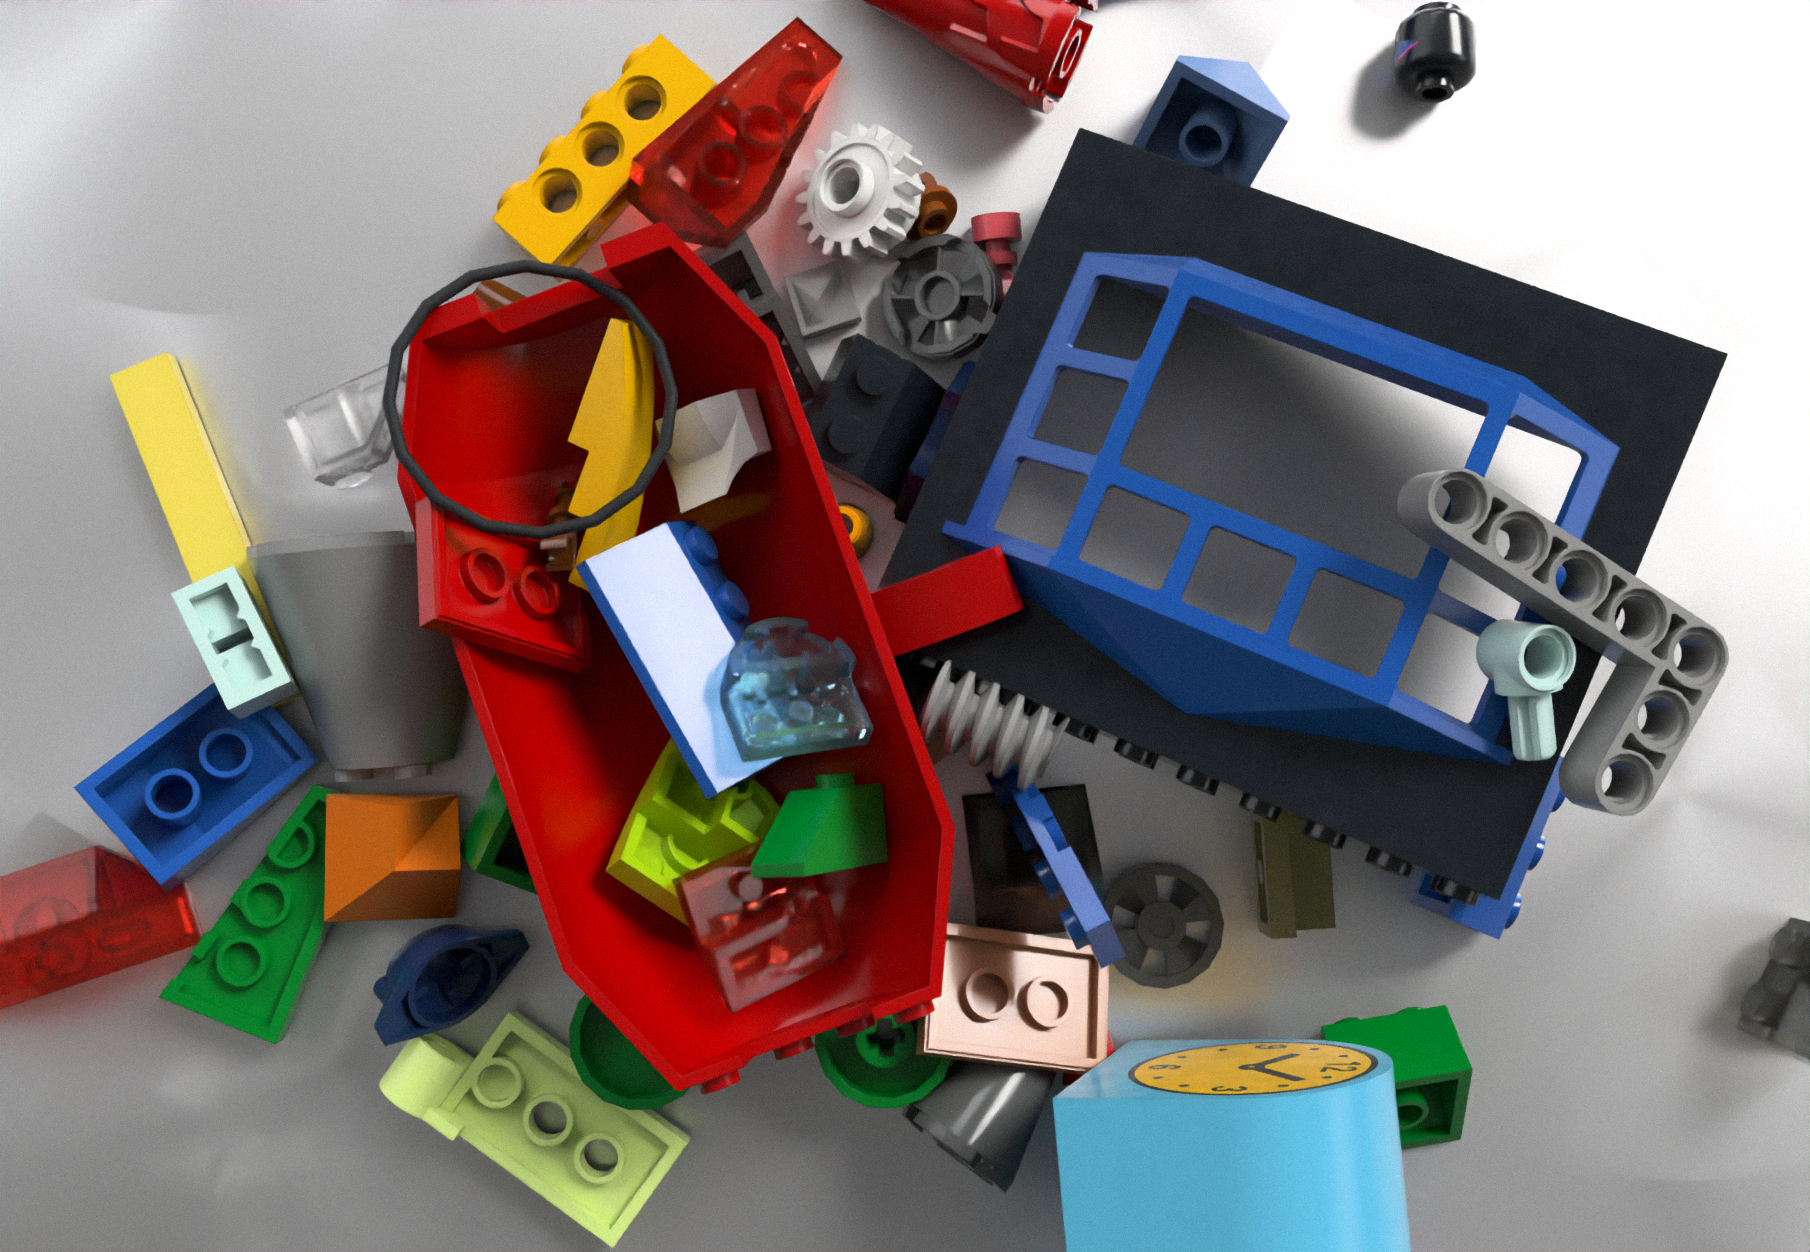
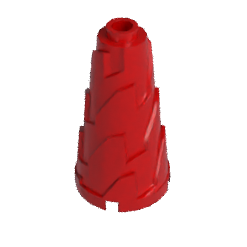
M863 0L872 8L919 32L932 44L972 66L985 79L1022 99V105L1044 114H1049L1055 108L1054 102L1048 100V97L1045 96L1046 93L1050 92L1061 98L1063 97L1088 44L1093 25L1079 20L1082 8L1096 13L1098 9V0Z

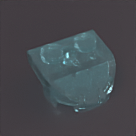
M792 617L764 619L751 624L745 629L742 639L730 650L720 685V704L742 763L868 744L874 728L851 678L857 658L841 638L836 637L833 643H830L826 639L809 632L808 621Z

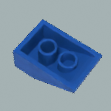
M212 683L73 788L168 894L223 850L317 765L320 759L272 705L239 719L228 711L215 683Z

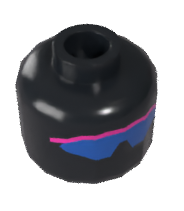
M1442 1L1430 2L1416 8L1410 16L1400 23L1395 34L1394 75L1397 84L1405 91L1415 94L1416 98L1423 102H1442L1450 99L1454 92L1469 85L1475 77L1478 57L1477 24L1458 5Z

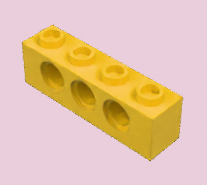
M661 34L649 46L646 44L640 45L628 56L622 67V76L607 92L605 90L596 92L587 101L580 114L581 121L566 137L560 135L554 138L545 147L539 158L540 166L524 183L522 181L514 183L503 193L497 204L499 211L492 217V220L509 239L534 261L574 267L720 107L722 101L716 82ZM651 100L661 104L658 113L651 119L636 120L631 117L633 109L643 101ZM605 145L619 148V153L611 164L602 167L590 164L591 157L598 148ZM564 190L577 192L576 202L569 210L562 213L549 211L550 202L557 193ZM553 277L559 283L563 280L562 278Z

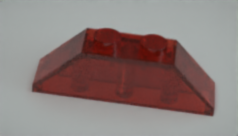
M95 845L0 876V1010L197 945L203 937L204 931L189 883L183 881L167 894L137 860L102 845Z

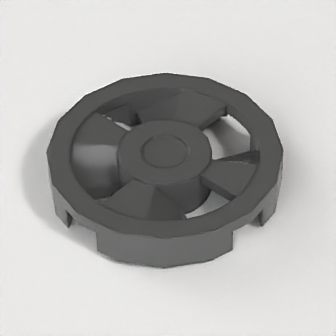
M950 234L923 237L905 248L896 259L901 264L894 271L891 282L885 280L881 292L882 315L892 337L914 354L935 361L960 359L981 347L987 339L1003 303L1002 278L993 259L973 242L962 240ZM944 251H959L969 255L957 276L942 270ZM908 276L918 282L914 295H902V290ZM969 297H983V300L987 302L988 309L982 323L965 313ZM933 321L935 322L934 345L926 346L920 341Z
M1156 862L1148 865L1133 866L1112 881L1101 900V904L1111 923L1116 905L1135 913L1133 920L1134 928L1115 930L1126 957L1114 962L1113 965L1121 974L1139 985L1167 989L1190 983L1209 968L1221 948L1224 920L1219 900L1204 879L1179 864ZM1163 875L1177 878L1168 900L1158 898L1155 876ZM1210 920L1209 938L1204 940V943L1185 935L1186 923ZM1149 947L1153 950L1164 951L1167 975H1153L1141 970Z

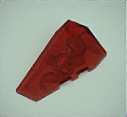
M797 16L632 158L625 199L653 224L663 221L683 242L727 249L768 211L838 70L843 56Z

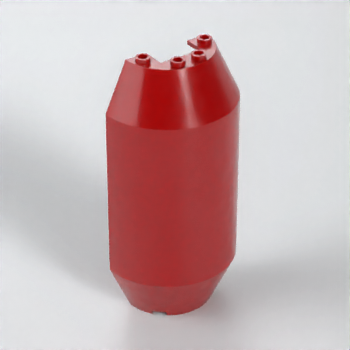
M663 221L600 244L607 267L590 274L630 297L664 340L679 393L676 411L695 401L736 389L755 388L772 450L746 461L733 478L726 495L682 514L676 488L666 462L663 460L645 489L635 537L664 523L694 520L697 526L702 527L712 537L718 549L717 561L727 579L735 583L746 596L750 605V613L748 614L760 636L770 641L777 650L782 661V669L780 671L792 692L800 695L810 707L814 717L813 728L820 739L761 776L756 777L755 780L767 789L780 808L789 791L816 788L815 775L855 772L856 785L882 783L888 862L806 877L752 878L751 873L740 881L727 929L715 939L709 941L605 872L628 816L657 760L669 742L671 735L590 592L586 590L592 666L577 673L450 636L563 971L677 1092L698 1084L701 1095H706L739 1082L741 1079L738 1070L744 1068L755 1056L773 1050L776 1060H782L814 1047L811 1036L836 1028L838 1037L842 1038L868 1029L876 1024L875 1020L893 1014L895 1023L898 1025L935 1011L932 1000L942 996L955 825L777 336ZM571 280L495 310L478 295L472 293L438 306L431 311L409 344L402 430L408 452L441 494L464 507L505 522L536 527L546 526L547 515L550 509L555 506L554 500L558 486L561 482L566 481L569 488L575 487L576 481L579 480L589 451L568 442V438L610 319L632 321L621 306L580 282ZM654 349L655 398L651 455L659 444L654 426L656 420L663 418L666 397ZM399 461L397 481L416 535L415 503L427 496ZM584 529L582 536L577 539V548L579 549L587 529Z

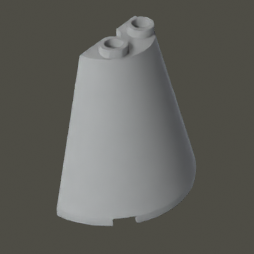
M386 531L318 536L257 544V546L247 547L248 563L330 766L334 770L335 782L373 779V768L392 767L394 779L432 775L431 762L455 759L468 688L450 636L419 627L415 532Z

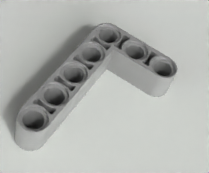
M1454 468L1421 473L1410 478L1400 490L1397 499V513L1402 524L1412 534L1552 624L1564 629L1568 634L1616 664L1614 671L1562 760L1558 771L1559 785L1564 796L1571 803L1583 808L1618 816H1631L1643 811L1656 795L1726 671L1729 662V652L1724 637L1707 622L1476 472L1465 468ZM1441 486L1448 492L1451 499V510L1445 521L1438 515L1435 508V497ZM1501 526L1507 531L1510 543L1504 558L1496 548V535ZM1561 565L1567 574V586L1562 595L1556 586V574ZM1621 604L1625 613V621L1622 629L1618 631L1615 624V613L1617 607ZM1679 642L1682 657L1678 667H1676L1674 651ZM1644 704L1647 719L1644 727L1640 730L1638 714ZM1609 766L1612 772V780L1609 788L1604 793L1602 790V777L1604 771Z

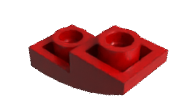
M1000 544L947 562L931 571L882 587L870 593L893 657L972 630L1024 608Z

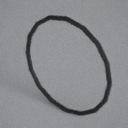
M524 259L470 270L421 302L391 347L382 405L396 458L432 503L482 532L542 540L597 527L644 493L672 446L679 393L664 340L630 297L582 269ZM525 272L578 281L621 306L653 346L666 392L659 444L634 485L592 515L542 527L488 520L441 494L408 452L395 403L403 354L431 311L473 283Z

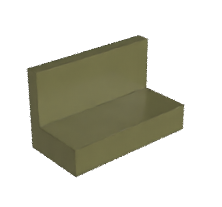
M1250 812L1259 932L1271 939L1297 937L1296 930L1336 928L1330 846L1302 835L1301 832L1306 822L1283 812L1280 813L1276 823Z

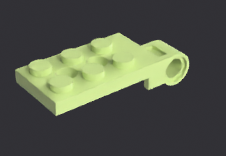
M515 1009L506 1015L476 1058L445 1036L434 1032L410 1039L379 1081V1087L383 1094L397 1107L410 1115L421 1118L451 1141L455 1140L458 1136L462 1137L612 1248L691 1138L652 1109L627 1110L604 1102L582 1082L570 1057V1049ZM548 1101L561 1106L567 1118L565 1129L557 1134H548L540 1130L534 1121L536 1105ZM595 1139H603L610 1142L618 1154L617 1165L607 1171H598L592 1168L585 1159V1145Z

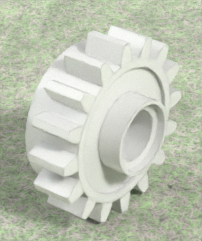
M856 122L851 125L849 138L834 131L831 133L832 148L828 152L819 148L814 150L813 154L818 165L814 171H802L800 177L809 183L808 191L796 196L795 202L806 207L808 210L802 214L797 222L798 226L810 232L806 240L810 245L822 250L823 254L841 263L846 264L850 259L860 265H866L869 256L878 255L884 258L888 255L889 249L907 237L906 234L920 213L921 194L925 191V185L920 183L918 175L919 170L923 167L922 163L910 155L912 150L910 143L877 123H873L867 129Z

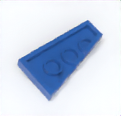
M990 754L989 757L994 764V755ZM1014 766L1001 779L993 777V771L985 774L1001 808L1013 803L1018 814L1008 818L1024 852L1027 853L1037 848L1042 860L1032 865L1049 899L1053 900L1061 895L1063 896L1068 908L1058 914L1076 950L1089 945L1101 969L1126 957L1110 918L1071 846H1068L1052 810L1043 794H1040L1035 782L1025 791L1018 789L1019 767Z

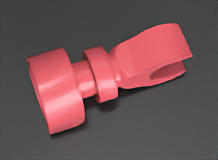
M995 212L977 215L971 218L973 243L977 246L986 245V254L993 259L1002 278L1004 301L1014 278L1012 267L1018 265L1017 252L1011 251L1010 243H1017L1022 240L1020 213Z

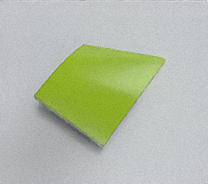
M671 737L628 816L605 872L709 941H712L727 929L740 881L752 873L751 863L772 826L780 807L767 789L761 786L755 778L707 799Z

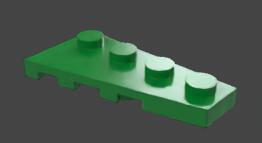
M322 783L314 784L265 850L266 855L249 878L243 880L230 898V905L214 927L205 932L192 950V957L178 976L170 980L159 995V998L273 1044L284 1040L332 923L324 922L326 794L347 793Z

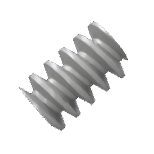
M947 660L929 692L920 715V732L924 743L931 742L943 730L945 731L944 753L951 756L968 742L970 743L969 765L977 767L992 754L994 755L993 777L1001 779L1014 766L1019 767L1018 789L1022 791L1027 790L1038 778L1042 779L1070 718L1067 717L1051 731L1048 729V707L1042 705L1027 719L1023 717L1025 696L1018 693L1007 705L1002 707L999 705L1000 684L993 682L982 694L977 695L974 693L976 672L969 670L954 684L950 682L952 661Z

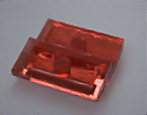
M765 838L672 879L679 903L703 962L727 1010L732 1013L847 956L828 895L817 892L812 875L806 877L752 878L751 863Z

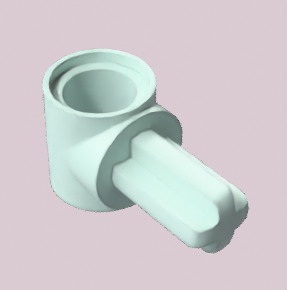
M1511 619L1497 620L1487 626L1479 637L1476 647L1477 663L1482 673L1494 681L1495 694L1508 697L1512 747L1516 759L1523 761L1550 759L1557 750L1551 693L1562 690L1563 684L1569 679L1576 663L1574 642L1564 629L1555 625ZM1527 647V655L1524 661V652Z

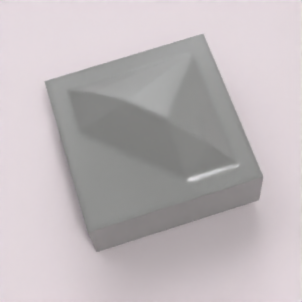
M836 260L783 278L803 340L862 321L844 263Z

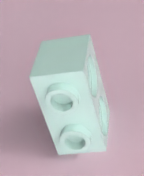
M234 565L171 593L228 711L242 719L301 692L246 580Z

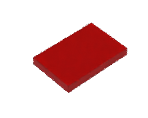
M428 497L415 503L419 627L574 673L592 666L586 590L568 582L572 570L546 572L549 552L548 550H540L541 540L482 532L435 505ZM469 509L485 519L502 521L497 518L480 513L478 511Z

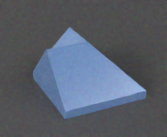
M1179 55L1132 146L1250 187L1291 116L1249 62Z

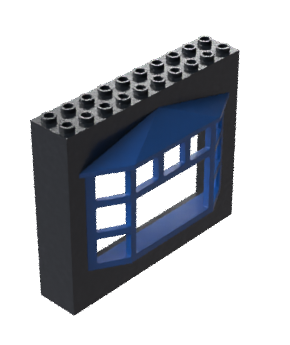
M1079 128L877 588L880 589L926 573L947 562L1000 544L1024 608L980 627L894 657L907 663L911 661L923 665L925 659L936 663L932 673L937 676L945 662L951 660L950 682L956 684L969 670L976 672L974 691L979 692L982 684L990 686L993 682L1000 684L999 702L1003 706L1007 705L1018 693L1025 696L1023 715L1031 717L1044 705L1049 708L1050 713L1055 715L1052 725L1057 727L1067 717L1070 718L1064 732L1094 744L1098 734L1117 741L1113 751L1118 753L1119 756L1154 770L1158 759L1179 768L1175 777L1178 781L1212 796H1215L1219 785L1241 794L1240 808L1275 823L1281 812L1306 823L1301 832L1302 835L1337 850L1343 848L1346 840L1369 850L1365 857V862L1397 876L1408 878L1412 868L1432 876L1433 878L1428 889L1474 907H1476L1480 897L1499 901L1602 655L1571 636L1576 648L1574 670L1569 679L1563 684V689L1551 693L1557 750L1550 759L1541 761L1518 760L1513 754L1508 697L1495 694L1494 681L1488 680L1473 718L1469 723H1465L1411 697L1397 688L1398 679L1427 614H1434L1480 637L1487 626L1497 621L1495 618L1440 590L1439 583L1450 557L1430 546L1418 576L1410 579L1124 467L1120 464L1122 456L1188 307L1484 416L1485 419L1464 466L1465 469L1476 472L1483 478L1506 425L1578 452L1581 456V462L1554 524L1635 576L1728 353L1101 134ZM1103 280H1114L1166 299L1143 354L1136 361L1073 348V344L1097 289ZM1064 370H1072L1128 384L1127 391L1103 446L1096 455L1034 439L1035 431L1059 376ZM1026 460L1088 478L1060 545L1056 549H1050L994 531V525L1018 470ZM1110 488H1118L1186 515L1191 520L1160 590L1149 589L1083 562L1079 558L1106 493ZM1451 499L1442 518L1444 521L1449 516L1451 510ZM1502 526L1499 528L1500 530L1507 533V531ZM1219 528L1295 559L1296 565L1271 624L1265 633H1257L1182 601V596L1212 529ZM1562 565L1558 568L1556 574V586L1561 595L1565 592L1567 586V574ZM1320 570H1325L1396 598L1404 604V610L1378 671L1372 678L1294 648L1288 643L1289 635L1313 579ZM1520 604L1514 620L1554 625L1523 604ZM1621 604L1617 607L1615 613V623L1622 609ZM1527 647L1524 652V661L1527 655Z

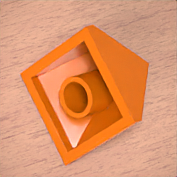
M457 793L326 794L324 922L455 918L461 872Z

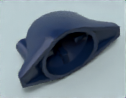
M447 924L423 931L402 945L389 962L386 976L377 980L373 988L375 996L383 1004L374 1023V1028L384 1046L447 1029L462 1022L480 1009L530 948L524 933L519 929L477 930L460 924Z

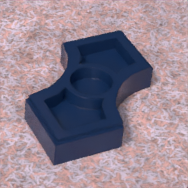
M969 360L967 363L964 362L944 393L927 436L908 469L893 512L895 520L906 524L976 365V362Z

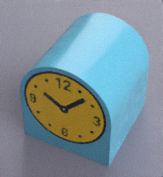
M1311 1039L1130 1040L1052 1098L1066 1252H1412L1393 1061L1389 1055L1382 1051L1352 1043Z

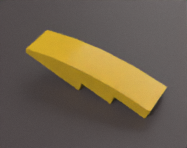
M610 319L568 438V442L589 451L568 512L578 517L592 515L633 486L651 456L655 398L653 346L635 323L630 320ZM644 493L597 527L586 530L575 560V567L583 561L635 537ZM574 567L568 582L589 591Z

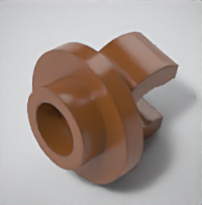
M928 172L919 175L922 184L925 185V191L921 194L918 218L915 219L912 227L906 234L909 239L915 241L923 237L943 234L954 220L958 208L956 198L951 191L944 186L937 185L935 178Z

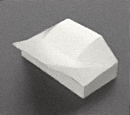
M755 388L736 389L695 401L676 411L672 446L664 460L676 488L681 514L726 495L733 478L746 461L772 450ZM663 418L655 421L654 430L658 442L660 441Z

